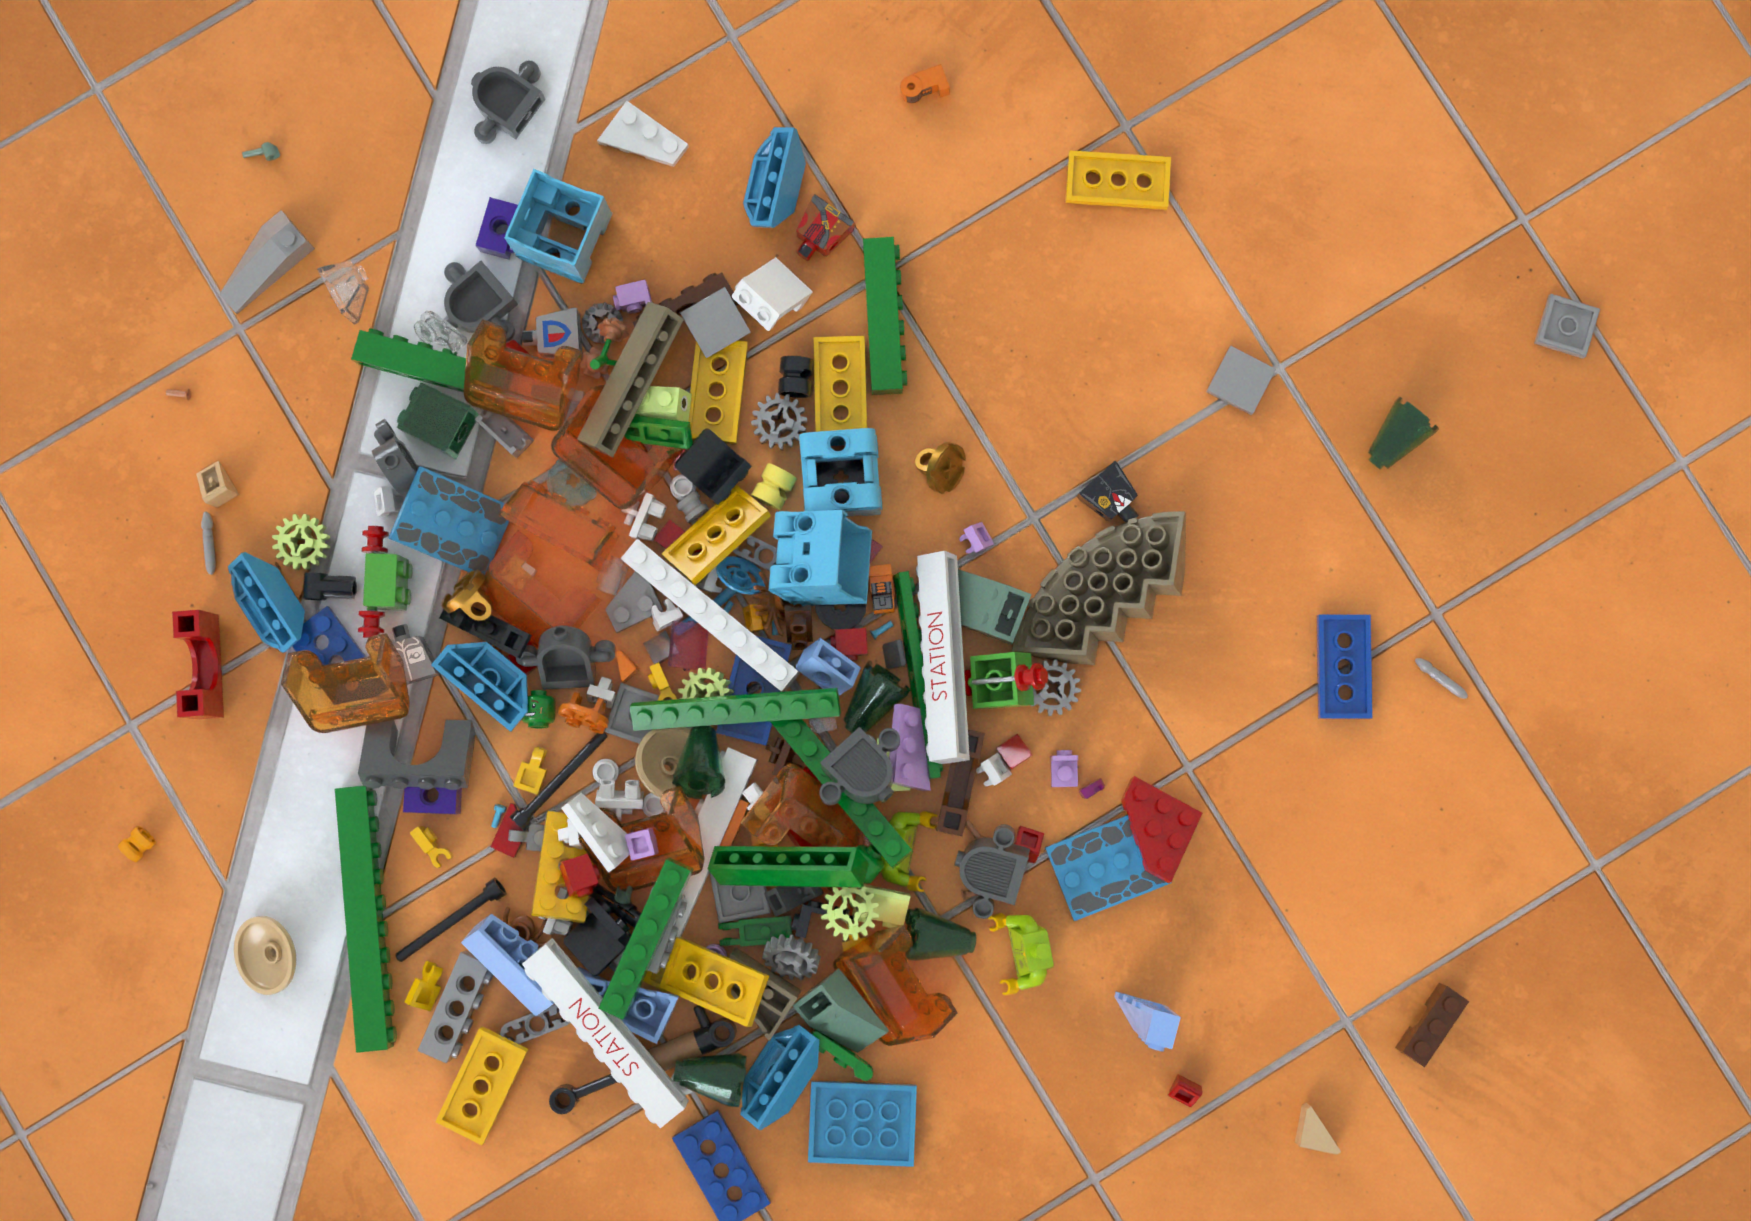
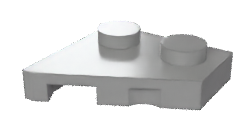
M636 571L605 609L616 633L652 617L651 608L654 605L657 606L660 612L664 611L652 585Z

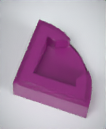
M1100 778L1078 791L1082 798L1088 799L1098 791L1103 790L1105 784Z

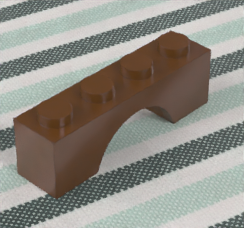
M722 272L718 275L712 273L703 279L702 284L696 287L694 285L682 290L681 295L673 300L672 298L665 299L659 305L669 308L680 316V312L723 287L726 288L731 298L734 292ZM732 298L734 304H735L736 306L739 305V304ZM642 313L636 317L637 320L632 322L634 326H636Z
M968 730L970 760L950 764L936 831L963 836L971 791L985 733Z

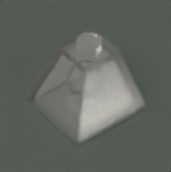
M350 260L318 268L317 270L341 314L354 325L359 323L369 291V287L365 282L369 278L361 265L357 267Z

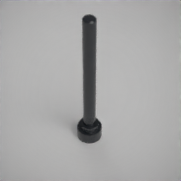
M597 733L525 809L521 808L519 811L516 809L510 818L525 831L532 824L530 822L533 819L532 815L603 743L607 735L605 733Z
M497 878L491 879L485 884L486 887L483 888L481 894L397 952L395 955L399 962L404 961L487 901H498L507 893L503 885Z

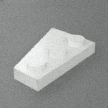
M628 101L625 102L597 140L600 145H608L618 148L623 152L641 155L646 159L672 167L677 164L689 148L688 143Z
M579 793L561 808L608 872L616 868L630 855L625 838L627 833L585 795Z

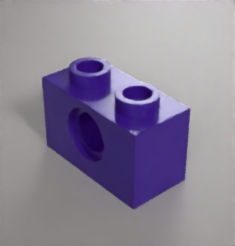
M489 197L475 245L480 252L510 260L511 253H514V251L504 238L506 232L497 234L496 230L500 225H508L509 228L518 207L517 204Z
M406 787L404 789L403 812L461 814L462 788L449 790L447 788L434 787L437 789L439 796L435 802H431L427 796L430 789Z

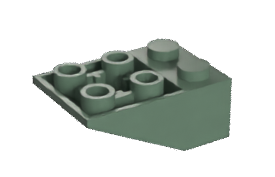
M958 569L961 626L1012 645L1032 594Z
M839 968L811 988L793 1005L809 1027L857 1053L889 1031Z

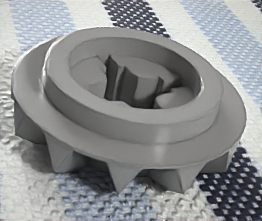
M605 302L594 304L585 311L582 319L583 331L590 340L602 344L605 343V336L600 335V329H597L598 323L594 317L596 316L600 319L608 317V319L617 318L623 322L622 315L616 310L615 306Z

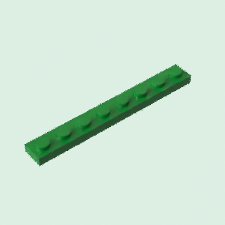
M909 571L893 575L912 703L913 707L919 708L921 712L926 750L928 733L925 727V719L927 717L926 704L923 699L925 681L922 675L924 664L920 647L922 631L920 628H917L916 618L919 616L917 603L913 602L914 580L912 577H909ZM926 751L929 779L940 778L943 764L930 762Z
M838 688L634 702L629 706L633 731L837 717L841 714Z
M802 719L770 721L822 785L826 782H833L822 771L820 764L830 752ZM844 792L842 793L838 804L893 869L913 852L873 803H858L850 799Z

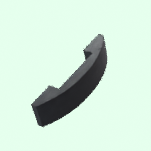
M460 607L451 613L443 609L439 619L519 659L532 636L492 615L485 620H474Z

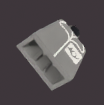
M407 624L392 628L395 642L383 647L388 688L395 689L441 675L440 672L431 666L435 659L424 637H410Z

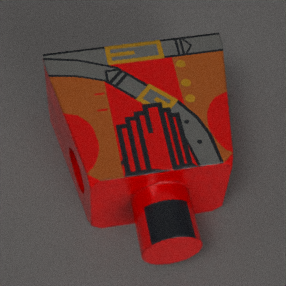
M814 194L796 230L797 237L803 241L796 253L806 261L810 260L815 251H818L825 257L828 256L855 229L854 221Z

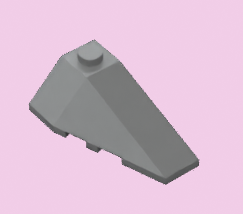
M280 210L262 225L220 292V296L238 314L315 248L286 214Z

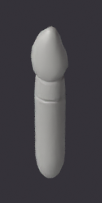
M204 512L201 527L203 529L205 566L207 572L212 575L216 569L212 531L213 519L208 512Z
M1422 658L1415 659L1421 671L1428 673L1434 680L1457 697L1462 699L1468 698L1467 692L1460 685L1433 667L1429 661Z

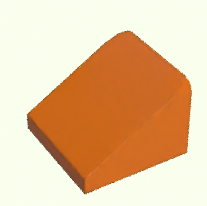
M618 650L616 656L621 681L626 683L639 671V668L623 651Z

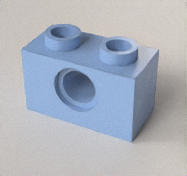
M819 638L803 650L795 669L822 689L838 688V694L841 695L853 687L861 667L822 638Z

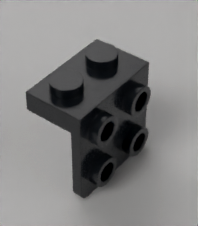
M708 428L699 434L693 441L690 449H686L674 464L680 473L717 505L729 497L733 487L747 476L748 470L752 467Z
M591 897L585 903V906L591 913L586 917L584 923H580L564 938V944L593 976H598L625 950L631 936L627 933L630 928L620 918L615 920L610 915L613 910L604 900L599 903Z
M809 900L808 905L802 904L801 913H795L791 928L796 930L795 936L806 938L811 913L827 914V910L821 908V905L824 903ZM847 908L843 911L844 915H849L850 909ZM849 915L851 921L853 919V915Z

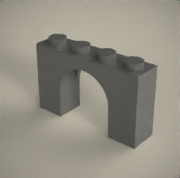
M367 718L358 769L362 785L369 788L390 786L397 789H405L406 787H419L421 789L439 787L449 790L468 788L476 734L472 720H445L442 745L436 756L423 764L406 765L394 758L398 737V729L394 719Z

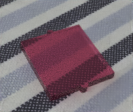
M672 621L668 667L683 668L684 671H690V669L698 670V668L705 669L709 632L700 624H694V621H688L687 623Z

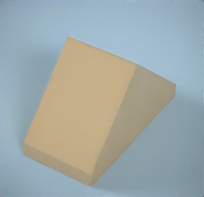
M219 461L196 474L202 499L209 505L218 508L239 495Z
M1304 1103L1301 1106L1295 1143L1299 1147L1336 1155L1339 1154L1341 1150L1309 1104Z

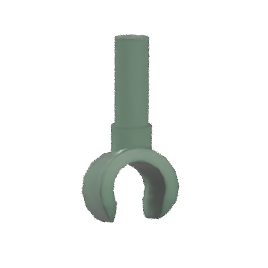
M269 142L262 144L261 148L242 152L243 158L264 154L266 160L271 161L280 157L277 146Z
M617 886L615 900L620 904L632 903L630 899L633 890L632 886H628L626 892L622 891L620 886Z

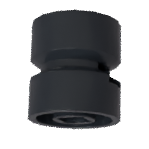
M783 356L780 358L779 372L783 377L778 382L779 395L786 396L788 394L792 398L811 397L812 382L808 378L813 375V359L801 356Z

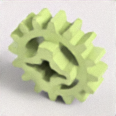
M293 514V521L284 518L285 526H276L280 533L279 535H272V538L278 541V544L273 545L272 549L280 551L276 558L280 560L285 558L283 562L285 566L289 567L293 563V569L299 570L302 565L304 569L310 570V563L318 566L320 565L319 557L326 559L327 556L323 553V550L330 549V546L325 544V540L330 539V535L323 534L327 527L323 524L318 525L319 519L314 517L310 520V516L307 514H303L301 519L299 515ZM310 528L314 530L317 540L311 535L312 530ZM305 539V544H297L298 540ZM286 544L291 549V555L288 553L286 549ZM314 550V552L307 557V554Z
M698 668V675L694 672H689L691 679H683L682 682L685 688L678 689V692L683 694V697L679 699L729 696L734 693V690L727 688L731 683L730 680L723 679L724 674L716 672L712 668H708L707 671L703 668ZM711 679L714 683L707 684L704 680Z
M866 886L860 890L857 887H842L840 891L838 888L833 887L834 895H825V899L829 903L821 905L823 910H827V914L822 915L821 919H828L829 923L825 928L827 930L833 927L835 929L834 937L842 933L844 941L847 940L849 935H852L855 941L858 940L859 932L864 936L868 935L866 927H875L871 919L879 918V914L873 912V909L877 908L879 904L871 903V899L875 895L873 893L866 895ZM851 894L858 895L865 903H858L853 900ZM841 896V906L838 909L832 910L833 903ZM847 900L851 908H856L857 910L853 914L852 921L849 915L843 914V911L847 908ZM868 913L864 924L858 927L860 915ZM841 919L847 923L848 929L840 927L835 920Z

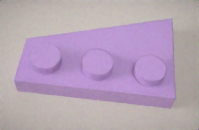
M894 704L892 728L900 735V746L889 754L893 770V784L921 791H931L920 709L904 704Z

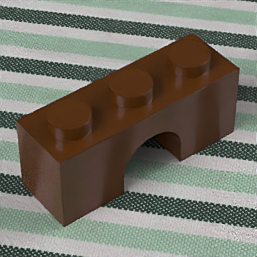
M1439 983L1424 1004L1427 1006V1010L1423 1018L1416 1026L1408 1028L1395 1048L1417 1064L1426 1067L1469 1001L1448 986Z

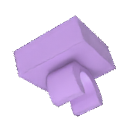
M983 522L964 529L965 534L959 538L960 542L969 539L971 547L966 550V553L979 552L994 545Z
M653 828L625 835L631 860L659 853Z

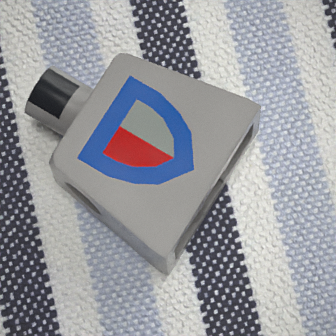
M570 308L536 317V330L522 331L523 345H537L538 353L543 358L582 361L580 312L577 308Z

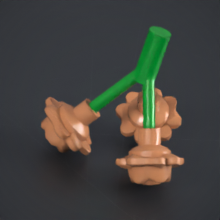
M605 318L602 323L598 324L600 335L605 336V345L602 351L592 347L589 352L585 351L582 353V361L579 363V366L584 369V375H590L598 379L601 374L606 375L608 373V365L615 366L617 361L610 360L607 357L609 347L615 340L622 342L629 335L626 331L627 327L617 318Z

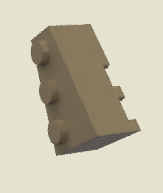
M735 948L728 958L769 975L754 1021L765 1033L764 1036L770 1041L802 990L776 973L771 972L770 969L738 948ZM734 984L731 994L737 999L740 996L741 990L737 984Z

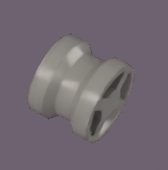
M697 491L686 496L676 505L679 511L685 513V519L688 523L698 519L709 509L706 504L700 501V495Z

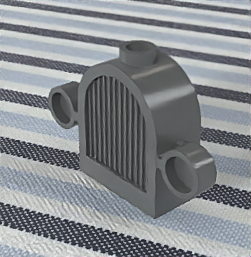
M530 60L523 62L519 67V74L505 67H491L474 75L471 80L473 100L481 114L486 118L484 121L479 122L474 129V134L479 142L483 144L493 142L496 138L495 126L514 139H517L543 104L545 97L542 91L531 84L537 82L541 75L540 69L535 62Z
M482 260L467 272L460 263L452 262L448 264L444 270V275L452 285L447 290L444 299V307L447 313L444 320L453 330L459 327L469 333H480L493 326V333L498 340L503 342L510 341L515 335V328L508 320H501V318L518 305L511 294Z
M383 419L375 424L377 430L374 432V437L380 446L373 449L372 454L390 484L399 494L406 497L419 467L405 444L396 437L395 432L386 419Z
M556 626L546 630L540 636L538 650L532 645H527L521 658L516 657V661L518 664L526 667L538 666L543 690L589 687L590 684L595 686V662L612 661L615 658L616 646L608 640H601L595 646H592L590 638L582 630L572 626Z
M860 727L820 762L822 771L833 781L826 782L821 786L819 793L822 802L826 805H835L841 800L843 792L853 801L862 804H871L878 801L884 803L894 791L891 789L893 784L892 764L886 753L895 751L900 746L899 733L893 728L884 729L879 734V745H877Z
M1007 824L997 826L993 838L984 837L976 839L965 848L964 852L958 850L954 866L960 867V877L966 888L980 895L974 900L973 913L981 919L989 918L993 914L994 902L992 899L1015 905L1029 858L1030 848L1013 844L1015 831Z

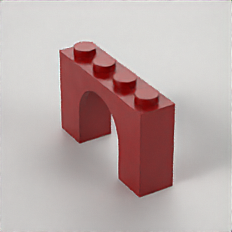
M202 610L173 611V638L186 642L192 659L191 686L189 690L176 691L177 718H224L219 615Z

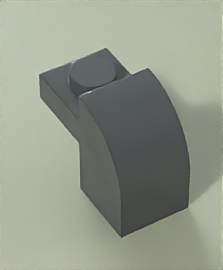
M777 886L764 893L775 917L824 894L821 887Z

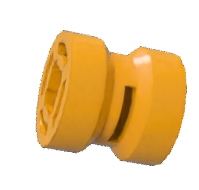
M136 826L131 831V836L128 839H123L118 844V848L128 859L138 862L143 857V853L156 844V840L147 830Z

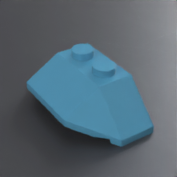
M774 127L770 132L771 135L763 142L754 155L743 201L745 211L753 227L774 228L795 212L806 162L798 131L794 127Z
M243 552L228 566L235 600L262 642L277 648L282 653L287 652L301 639L305 610L277 567Z
M488 642L447 645L431 664L432 667L510 732L527 714V675Z
M801 1025L774 1034L743 1079V1107H741L740 1115L758 1130H762L789 1113L818 1068L819 1039Z

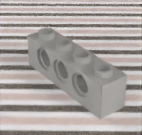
M466 950L460 952L418 1048L419 1052L444 1063L450 1062L453 1058L457 1059L463 1046L460 1040L463 1033L468 1034L474 1021L470 1018L473 1010H478L483 1001L484 995L481 994L485 984L489 985L493 978V974L471 952ZM466 976L474 979L475 987L473 990H469L464 986L463 981ZM455 1001L463 1003V1014H457L453 1010V1003ZM444 1025H448L453 1029L452 1039H448L443 1035L442 1029Z

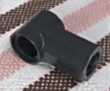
M304 573L303 599H355L357 593L356 577L328 576L325 573Z

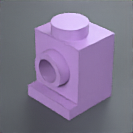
M646 280L615 287L617 295H613L616 310L622 309L623 312L627 311V313L632 314L642 311V307H645L648 302L652 303Z

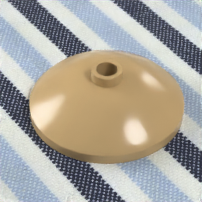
M686 727L652 729L643 737L637 747L635 765L638 776L644 786L657 797L669 801L687 800L698 794L709 780L711 774L709 751L702 739ZM664 765H669L671 771H667Z
M267 916L250 918L240 926L234 941V958L240 976L252 990L260 994L272 995L283 991L291 983L296 969V950L291 936L278 921Z

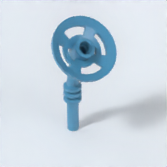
M733 556L726 557L717 565L716 572L727 588L714 598L713 601L721 607L737 592L749 595L760 593L761 591L754 590L753 586L760 585L765 587L759 575L761 570L746 559ZM727 566H738L739 568H737V567H731V568H728V569H727L726 567H727ZM748 572L755 577L757 583L751 581ZM689 616L672 627V630L678 636L698 622Z

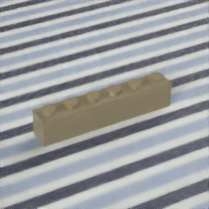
M651 302L646 304L577 440L598 452L611 457L614 456L684 320L682 317L665 306Z

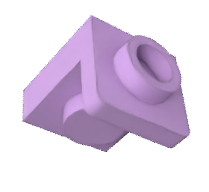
M1056 750L1057 756H1050L1051 787H1078V755H1072V750Z

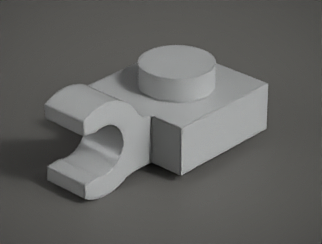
M531 824L528 827V831L509 830L508 840L526 842V850L541 851L545 825Z

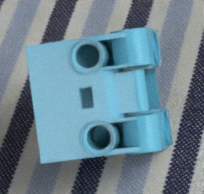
M533 169L504 238L514 251L515 256L519 259L575 282L584 283L592 264L590 256L599 235H604L613 213L604 196L591 191H585ZM575 206L580 208L578 214L574 216L568 215L570 208ZM549 215L554 216L556 220L581 230H586L578 250L541 236ZM559 253L560 258L552 256L551 254Z
M860 428L807 432L799 435L804 511L843 510L847 513V516L881 515L882 496L881 486H879L877 461L879 457L875 429ZM845 445L842 451H834L831 446ZM863 459L865 484L848 482L825 484L824 487H818L816 463ZM840 491H845L850 496L849 500L844 504H839L834 499L835 495Z
M843 510L776 512L773 537L778 540L776 565L770 567L768 590L793 605L867 604L872 530L868 527L859 526L846 517L847 513Z

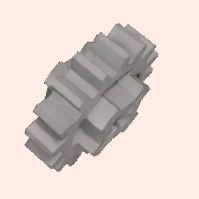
M776 393L774 400L766 396L767 403L758 402L760 411L752 412L757 417V420L751 421L752 426L758 427L754 431L755 436L762 435L760 439L762 444L769 441L770 449L775 444H778L780 450H783L785 443L793 447L792 440L799 441L798 433H806V428L801 424L807 422V417L800 416L805 412L804 407L797 409L799 401L795 399L791 403L788 394H786L784 399H781L779 393ZM778 406V409L772 412L767 411L771 407ZM789 408L795 413L797 422L789 418ZM783 413L785 424L781 423L776 430V424L773 420H778ZM762 422L770 425V435L763 429ZM787 431L792 432L788 436L780 438L781 434Z
M1045 660L1043 661V667L1047 671L1062 673L1059 677H1051L1048 674L1047 683L1053 684L1056 682L1058 684L1056 688L1058 693L1057 695L1054 692L1049 694L1047 692L1049 688L1047 683L1038 694H1036L1033 688L1034 705H1031V707L1037 704L1039 706L1038 713L1046 709L1048 716H1052L1053 710H1056L1058 715H1062L1063 707L1068 711L1072 709L1069 704L1070 701L1078 702L1074 693L1081 692V689L1075 687V684L1080 682V678L1073 679L1072 675L1075 673V670L1072 669L1068 672L1066 670V662L1059 667L1057 660H1053L1052 666H1049ZM1069 682L1070 686L1068 697L1064 694V684ZM1047 698L1055 699L1059 705H1048L1043 703V701Z
M780 934L779 939L771 937V940L766 942L762 959L766 960L765 966H772L771 972L777 971L780 977L788 975L790 980H793L794 976L803 980L804 975L811 978L812 973H817L821 956L818 955V949H811L813 945L811 942H804V938L796 940L793 935L787 938Z

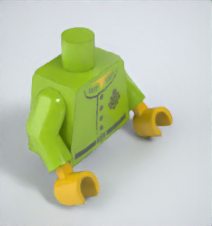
M922 811L920 814L898 812L893 815L889 823L913 850L917 826L920 824L930 829L936 828V825L930 823V819L934 816L938 817V815L928 811ZM912 853L894 869L881 856L884 861V868L881 870L884 880L903 887L907 886L910 891L924 892L923 889L919 888L918 884L919 881H926V878L908 875Z
M997 913L990 916L988 919H993L996 922L995 926L989 928L990 931L994 932L1006 926L1008 927L1018 979L1009 978L1000 981V984L1007 983L1008 991L1002 994H1016L1019 989L1024 990L1041 985L1045 981L1047 970L1054 966L1047 930L1039 926L1033 917L1029 915H1008L1006 918L1003 913Z

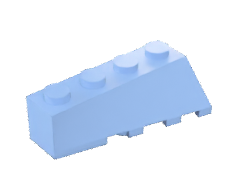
M490 914L475 925L461 943L535 1016L554 1004L553 1001H549L543 995L541 986L526 975L525 967L522 965L528 957L538 950L539 945L532 940H524L519 936L517 930L493 914Z
M578 967L603 998L610 981L600 976H593L589 971ZM640 988L628 1015L622 1021L631 1032L657 1044L672 1016L679 996Z
M1115 992L1114 997L1133 1030L1138 1034V1037L1141 1038V1041L1145 1042L1144 1044L1148 1045L1151 1049L1164 1052L1165 1047L1173 1048L1181 1018L1166 1005Z

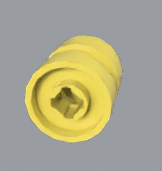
M767 463L761 475L763 481L756 484L751 496L763 504L781 511L787 499L785 493L791 492L797 478L789 472Z

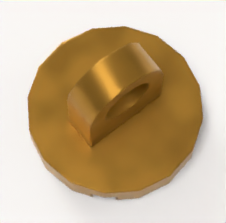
M945 442L938 446L937 449L927 448L922 450L916 456L915 464L919 471L926 475L929 488L940 494H945L946 491L954 490L960 483L965 471V467H962L963 460L966 461V455L963 448L958 444ZM930 458L928 465H924L925 461Z
M474 570L466 574L454 585L453 589L455 592L452 595L449 593L445 595L441 602V607L448 613L460 607L474 620L481 621L487 619L491 615L493 602L480 588L485 580V575L480 570ZM480 602L485 605L486 610L477 611L474 609L473 604Z

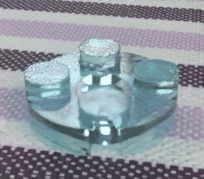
M567 455L559 458L555 462L556 464L552 466V469L549 470L547 487L550 494L559 503L568 507H579L596 497L600 479L597 469L589 460L579 455ZM572 474H575L576 478H580V483H577L575 488L566 483L567 480L571 479Z

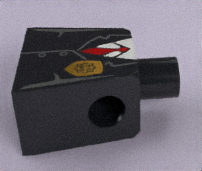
M1116 461L1109 465L1076 496L1108 522L1117 514L1125 523L1128 522V519L1139 516L1129 504L1138 495Z

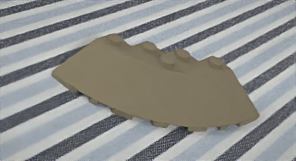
M1185 511L1161 512L1140 519H1128V522L1116 527L1110 526L1095 534L1096 537L1081 547L1077 546L1068 553L1067 558L1055 570L1052 569L1040 584L1041 588L1035 597L1030 599L1028 603L1029 608L1015 636L1012 651L1031 653V656L1070 664L1095 665L1099 641L1124 642L1127 618L1153 619L1156 595H1182L1185 575Z

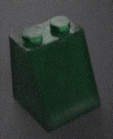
M420 383L419 387H415L412 390L407 409H403L400 412L396 428L456 460L477 422L475 418L479 413L470 405L426 384Z

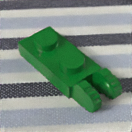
M635 414L624 435L626 439L640 441L643 444L690 449L693 444L690 422L645 417L639 414Z
M791 915L740 919L738 922L718 923L720 930L739 928L740 937L723 938L719 940L720 946L766 945V942L770 941L771 937L779 939L780 934L787 938L793 935Z
M815 1029L812 1031L811 1034L819 1039V1052L824 1054L825 1051H828L835 1056L833 1060L843 1068L850 1066L854 1070V1075L857 1078H861V1080L868 1081L872 1078L873 1068L867 1061Z

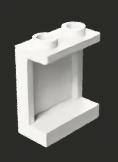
M775 257L743 278L732 294V298L769 331L785 314L791 310L797 312L802 309L813 291Z

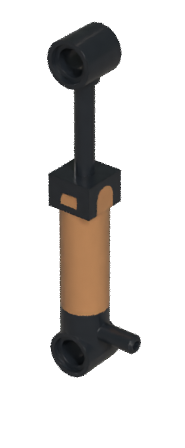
M697 1005L693 1009L700 1028L650 1048L647 1051L661 1068L666 1071L716 1049L730 1045L737 1033L734 1022L728 1018H720L710 1023L705 1008ZM717 1027H727L730 1032L727 1039H720L716 1035ZM609 1074L578 1088L570 1084L560 1085L550 1095L549 1105L555 1113L567 1114L580 1101L579 1098L613 1085L617 1081ZM559 1093L569 1095V1105H562L558 1101Z

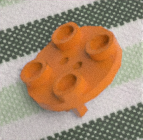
M574 692L570 703H563L559 706L558 714L566 718L565 723L571 727L580 728V725H583L598 734H604L605 729L608 728L609 720L603 716L607 703L602 698H598L595 707L589 709L580 706L583 697L580 696V693Z

